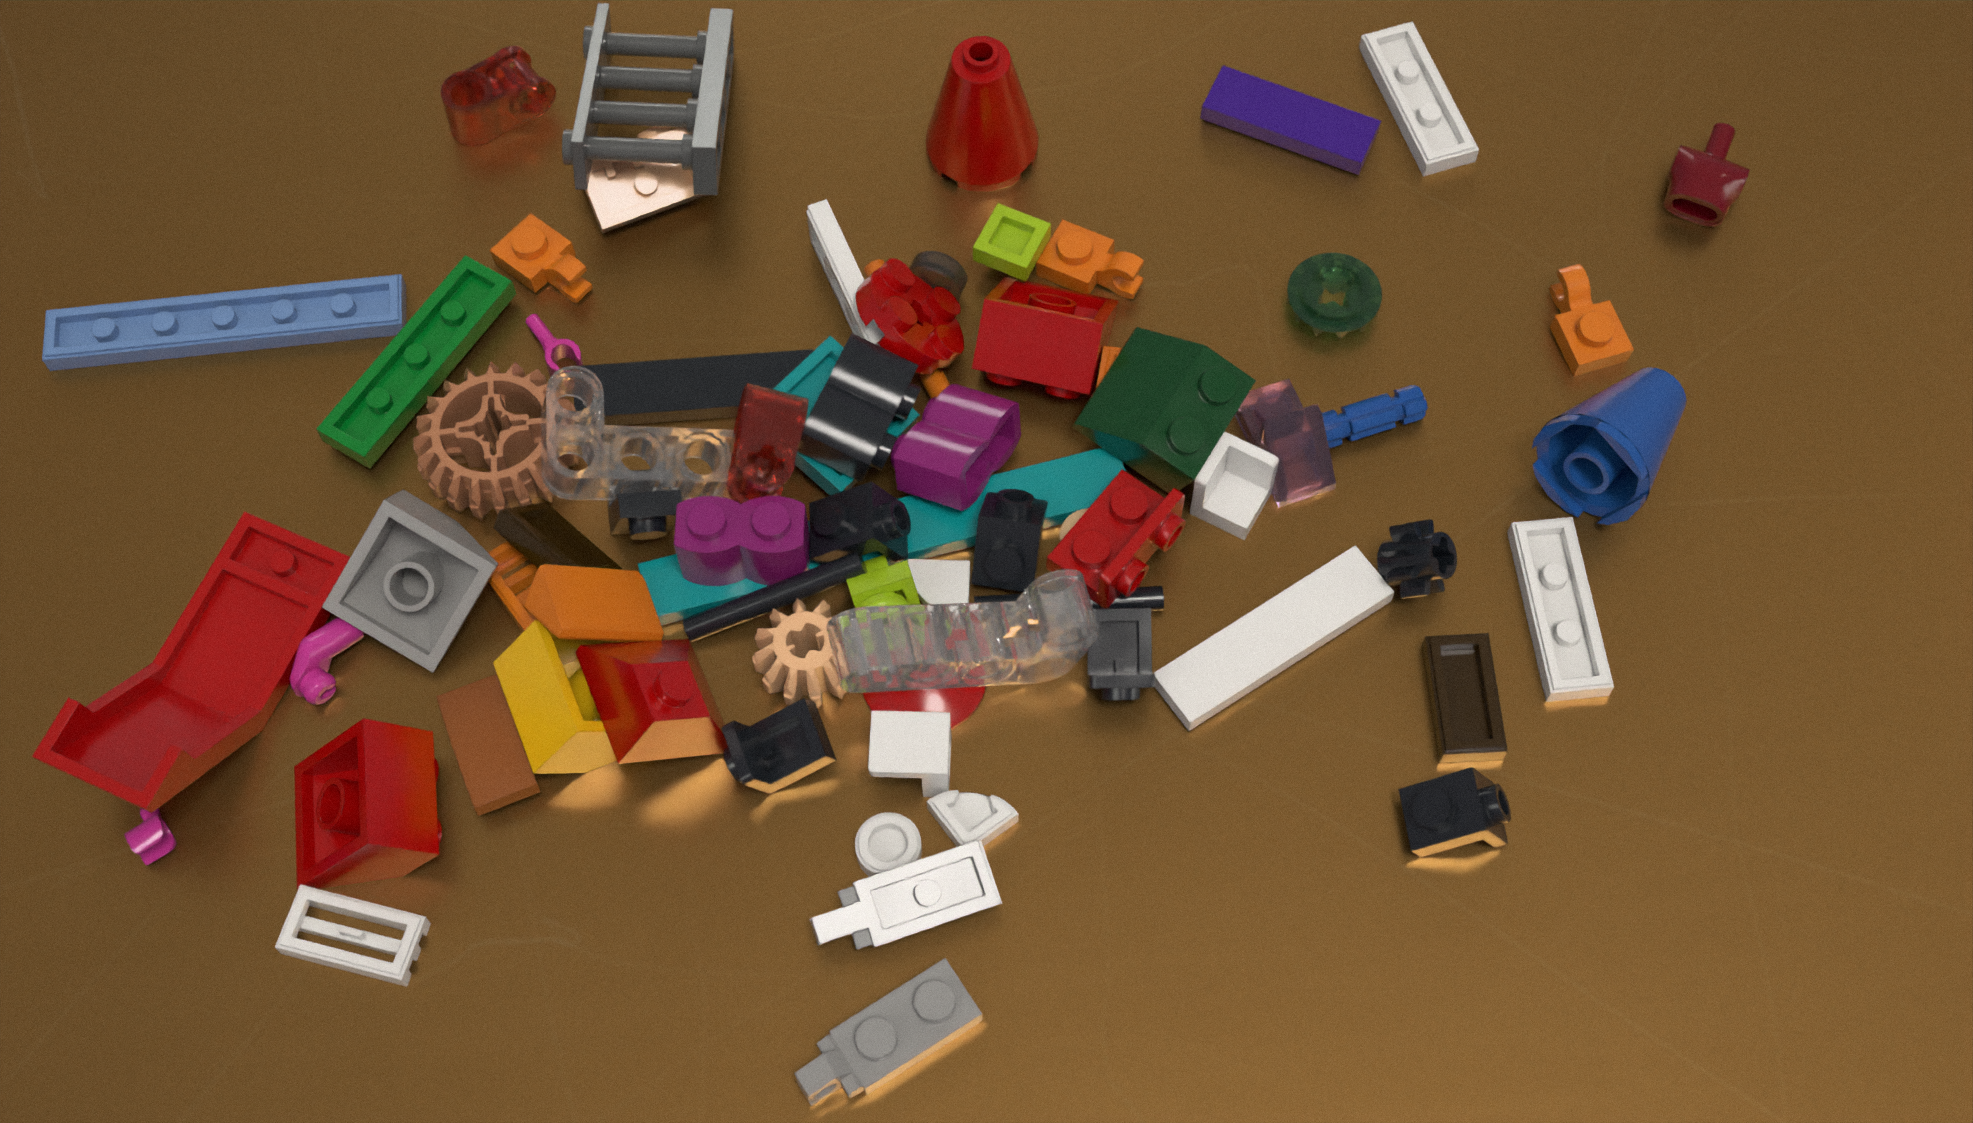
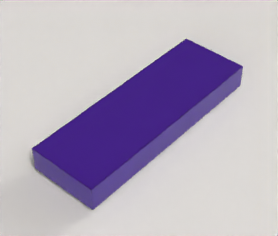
M1224 65L1202 105L1200 119L1359 175L1370 152L1381 123L1378 119Z

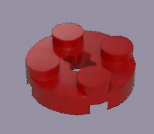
M896 258L888 259L858 287L856 291V305L865 326L874 319L878 328L885 334L878 344L882 348L919 365L916 370L917 373L931 375L939 367H941L942 372L964 351L963 333L955 318L961 312L957 299L943 287L937 286L933 289L924 280L913 274L909 267L901 260Z

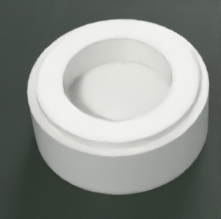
M885 812L874 815L866 820L857 832L855 839L857 861L863 872L869 877L921 859L922 845L920 833L915 824L901 814Z

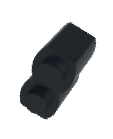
M852 333L805 423L795 450L863 482L870 466L882 471L898 438L887 431L895 416L905 421L907 420L922 388L911 383L919 365Z

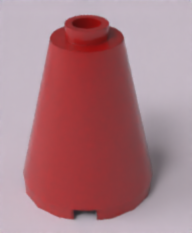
M974 36L959 43L952 53L927 128L926 153L933 170L941 177L942 173L956 180L957 187L967 191L992 192L1013 185L1021 179V172L1030 163L1033 165L1037 157L1039 137L1009 50L1002 42L995 38Z

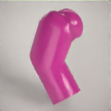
M337 617L303 638L299 643L289 678L295 695L299 697L304 696L305 700L313 705L327 702L336 691V680L328 673L332 657L363 639V631Z

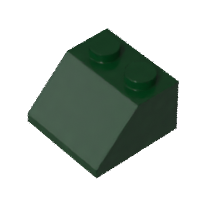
M1136 327L1071 427L1167 493H1170L1173 488L1181 490L1195 480L1256 380L1206 345Z

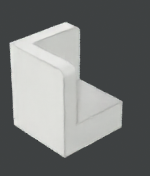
M1224 432L1195 479L1190 514L1245 540L1272 493L1279 458Z
M871 710L869 774L873 777L921 778L923 797H934L949 791L952 740L950 713Z

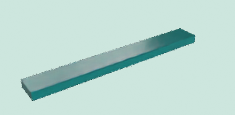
M1098 448L991 475L978 499L964 511L915 495L898 498L899 501L904 503L911 521V530L907 535L908 558L894 562L886 557L888 566L906 560L908 562V559H926L975 546L978 517L988 492L998 493L1004 489L1026 491L1032 494L1034 499L1048 502L1043 529L1063 524L1065 519L1072 513L1089 508L1122 469L1125 471L1123 462L1105 449ZM874 551L862 555V557L866 561L883 554L879 551ZM677 554L638 563L639 572L646 581L661 625L681 621L684 618L767 586L755 583L747 578L724 586H705L692 583L683 578ZM810 559L809 569L820 566V564Z

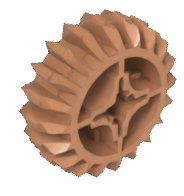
M490 361L487 372L484 375L476 376L473 371L466 367L465 381L459 385L444 379L443 390L446 395L444 398L427 396L426 407L430 414L416 417V428L420 435L413 438V449L419 462L417 467L423 480L428 481L433 495L439 498L440 501L447 499L451 509L455 510L458 514L470 507L473 516L482 521L491 509H495L498 515L502 509L532 505L531 501L537 497L552 503L554 492L551 485L569 486L571 476L568 467L579 465L580 453L577 446L582 444V432L579 424L576 423L577 413L573 403L566 399L563 389L556 381L547 383L545 375L541 374L539 369L525 376L523 368L514 362L506 373H500L499 367ZM510 412H519L524 414H512ZM467 463L469 468L481 467L489 470L490 472H479L470 470L459 464Z

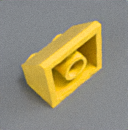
M534 620L493 662L533 774L587 773L617 761L575 651L580 645L630 641L558 639L542 623Z

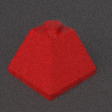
M689 639L580 645L575 651L618 764L724 754V749L728 747L722 731V726L725 724Z

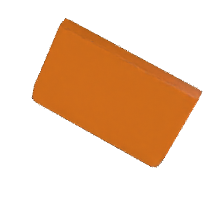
M543 564L536 571L524 604L527 611L558 639L638 642L661 640L664 634L646 581L642 574L636 570Z

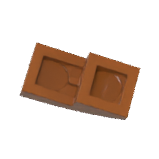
M497 673L436 696L460 771L478 816L541 792Z

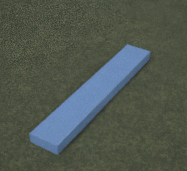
M402 274L46 310L42 361L49 371L396 336L406 325V284Z

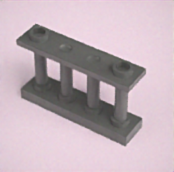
M598 3L594 25H585L583 54L584 59L587 61L573 129H564L562 138L564 165H573L575 189H588L592 161L603 160L682 164L683 170H693L694 194L718 195L735 56L733 9L710 8L708 30H698L697 36L611 32L609 4ZM612 55L697 59V64H693L692 70L610 66ZM606 89L692 93V98H688L687 104L604 101ZM599 124L687 128L688 133L683 134L682 140L597 136Z

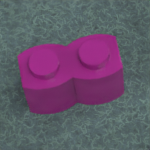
M951 384L946 387L938 397H933L927 403L922 421L915 424L907 434L899 436L894 444L891 453V465L895 469L897 490L957 510L964 511L969 508L983 492L992 472L997 471L1007 462L1020 440L1019 403L958 384Z
M700 496L678 503L676 507L674 546L683 578L692 583L705 586L730 585L745 578L755 583L769 586L809 570L810 532L805 504L782 496L759 497L742 504L724 497Z

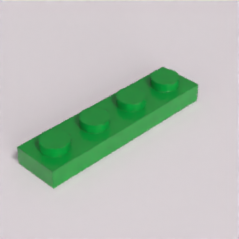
M465 255L316 428L321 440L370 469L426 403L427 396H431L444 379H446L517 293L512 280Z

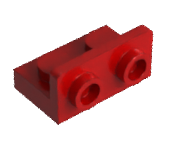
M1122 469L1047 556L1046 568L1101 607L1109 608L1121 593L1129 597L1139 587L1149 569L1146 562L1158 548L1166 552L1177 541L1186 525V520L1181 518L1185 494L1173 488L1164 498Z

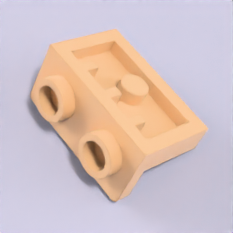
M653 126L639 133L637 138L682 140L683 134L688 133L686 128L678 127L671 130L670 127ZM593 160L588 189L585 190L602 234L706 196L694 194L693 170H683L682 164Z

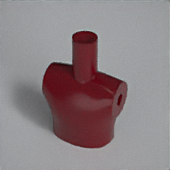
M1726 123L1715 124L1704 151L1683 145L1679 146L1667 174L1669 187L1664 200V206L1670 213L1702 226L1715 227L1722 224L1728 210L1738 200L1750 169L1726 160L1735 136V129L1731 125Z

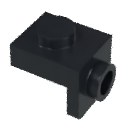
M665 469L614 471L607 474L605 477L610 535L630 534L631 539L647 540L666 536L668 531L673 530L676 521V507L678 503L682 502L681 490L669 489L668 473Z
M872 481L809 503L810 559L818 564H825L855 551H859L861 555L879 551L894 562L908 558L907 535L911 530L909 513L904 503Z
M1004 489L998 493L988 492L986 494L978 517L971 584L1033 593L1036 584L1043 524L1047 514V501L1034 499L1032 494L1018 489Z
M1151 608L1086 609L1087 685L1089 688H1101L1102 700L1140 699V688L1155 687V674L1152 672Z
M806 698L785 707L751 726L734 720L722 726V731L728 745L724 749V758L733 777L745 786L769 794L837 760L816 703Z
M1473 767L1398 789L1410 848L1418 856L1424 857L1480 840L1486 841L1493 847L1508 844L1504 823L1511 821V810L1506 794L1498 783L1494 784Z

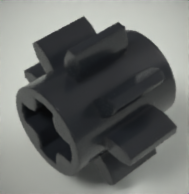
M1431 519L1390 526L1389 531L1392 539L1382 542L1377 553V565L1382 578L1390 586L1400 585V595L1403 599L1444 592L1443 579L1452 577L1457 566V552L1450 536L1445 532L1434 533V523Z

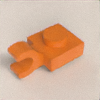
M531 213L490 249L494 263L534 293L539 291L548 282L569 300L578 303L593 289L592 284L581 277L587 269L581 261L575 258L576 253L572 242Z
M1062 219L1036 263V272L1038 277L1076 292L1091 294L1095 285L1098 284L1110 289L1119 296L1134 299L1144 282L1143 277L1138 275L1144 265V260L1135 254L1125 251L1115 253V240Z
M1581 264L1558 269L1556 274L1561 283L1551 285L1549 290L1561 314L1555 315L1550 329L1573 377L1628 361L1634 348L1610 300L1597 304L1592 303L1589 279Z

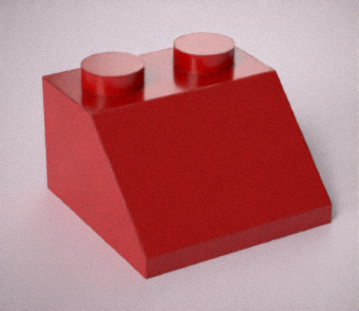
M1005 276L984 298L972 369L987 372L988 380L1003 385H1021L1022 380L1045 385L1047 393L1058 397L1079 398L1080 393L1090 395L1098 380L1103 345L1108 346L1119 301Z
M363 718L294 766L297 889H299L300 884L316 889L399 878L439 855L442 826L437 818L436 783L439 766L434 757L433 731Z

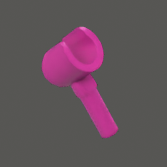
M537 314L527 317L525 322L543 346L548 373L554 381H563L561 370L555 364L559 359L571 358L576 362L577 366H583L581 351L574 341L555 338Z
M140 808V815L144 822L124 833L131 849L135 854H140L146 866L171 852L177 844L173 833L161 818L159 808L152 813Z

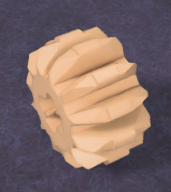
M797 598L793 604L794 614L787 616L773 609L772 614L769 616L772 628H757L755 640L760 650L753 655V663L756 672L765 674L762 679L763 686L770 695L784 691V700L787 705L799 701L803 695L809 696V700L815 702L819 709L823 701L821 693L828 691L833 696L842 699L846 693L843 679H857L860 673V665L855 657L862 652L861 639L857 634L850 633L852 630L851 619L845 612L831 617L830 605L824 599L815 607L813 612L806 611L805 604Z

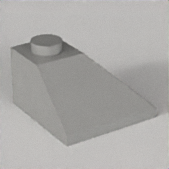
M403 489L383 500L322 608L433 673L447 653L497 568L498 563L456 520Z

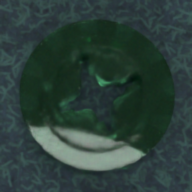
M1322 253L1309 257L1294 269L1288 282L1286 304L1291 305L1296 323L1305 322L1310 325L1315 336L1325 331L1336 333L1338 338L1341 339L1350 331L1358 330L1363 333L1368 323L1374 317H1377L1382 301V289L1376 274L1361 260L1342 253ZM1327 289L1333 295L1339 292H1346L1343 306H1340L1335 301H1330L1326 304L1321 303L1324 290Z

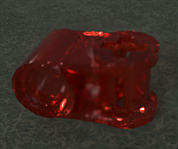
M508 46L500 49L491 57L450 75L443 82L440 95L453 138L460 144L481 146L526 121L537 119L545 114L556 99V89L549 79L540 77L532 68V59L524 48ZM510 63L515 64V66H513V69L510 67Z
M751 383L745 384L734 424L733 437L735 440L727 476V491L732 500L742 504L754 498L781 496L784 484L789 481L794 470L797 448L801 440L808 411L809 399L807 397ZM758 470L763 471L762 478L757 476Z

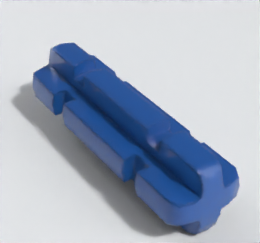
M1409 385L1393 390L1394 397L1384 393L1342 406V413L1339 414L1335 410H1329L1314 415L1311 418L1309 428L1315 445L1318 449L1326 450L1342 445V438L1345 437L1349 441H1354L1395 428V421L1398 420L1402 425L1423 419L1428 406L1421 388L1416 385Z

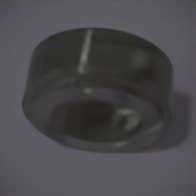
M938 251L918 253L909 267L913 274L917 275L933 289L937 286L943 287L951 292L957 301H959L968 281L967 274L961 264L951 256Z

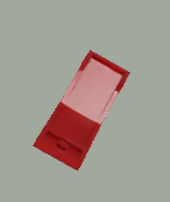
M244 511L153 662L87 706L68 697L32 757L150 813L154 812L263 731L290 685L289 678L299 643L303 638L324 626L331 615L322 606L348 563L350 556Z

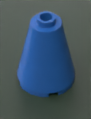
M1653 367L1643 368L1547 422L1533 439L1532 448L1537 446L1538 458L1532 465L1534 474L1546 494L1563 510L1576 517H1579L1584 511L1602 517L1597 522L1598 524L1611 525L1627 521L1646 502L1684 412L1686 394L1682 385L1674 376L1662 369Z

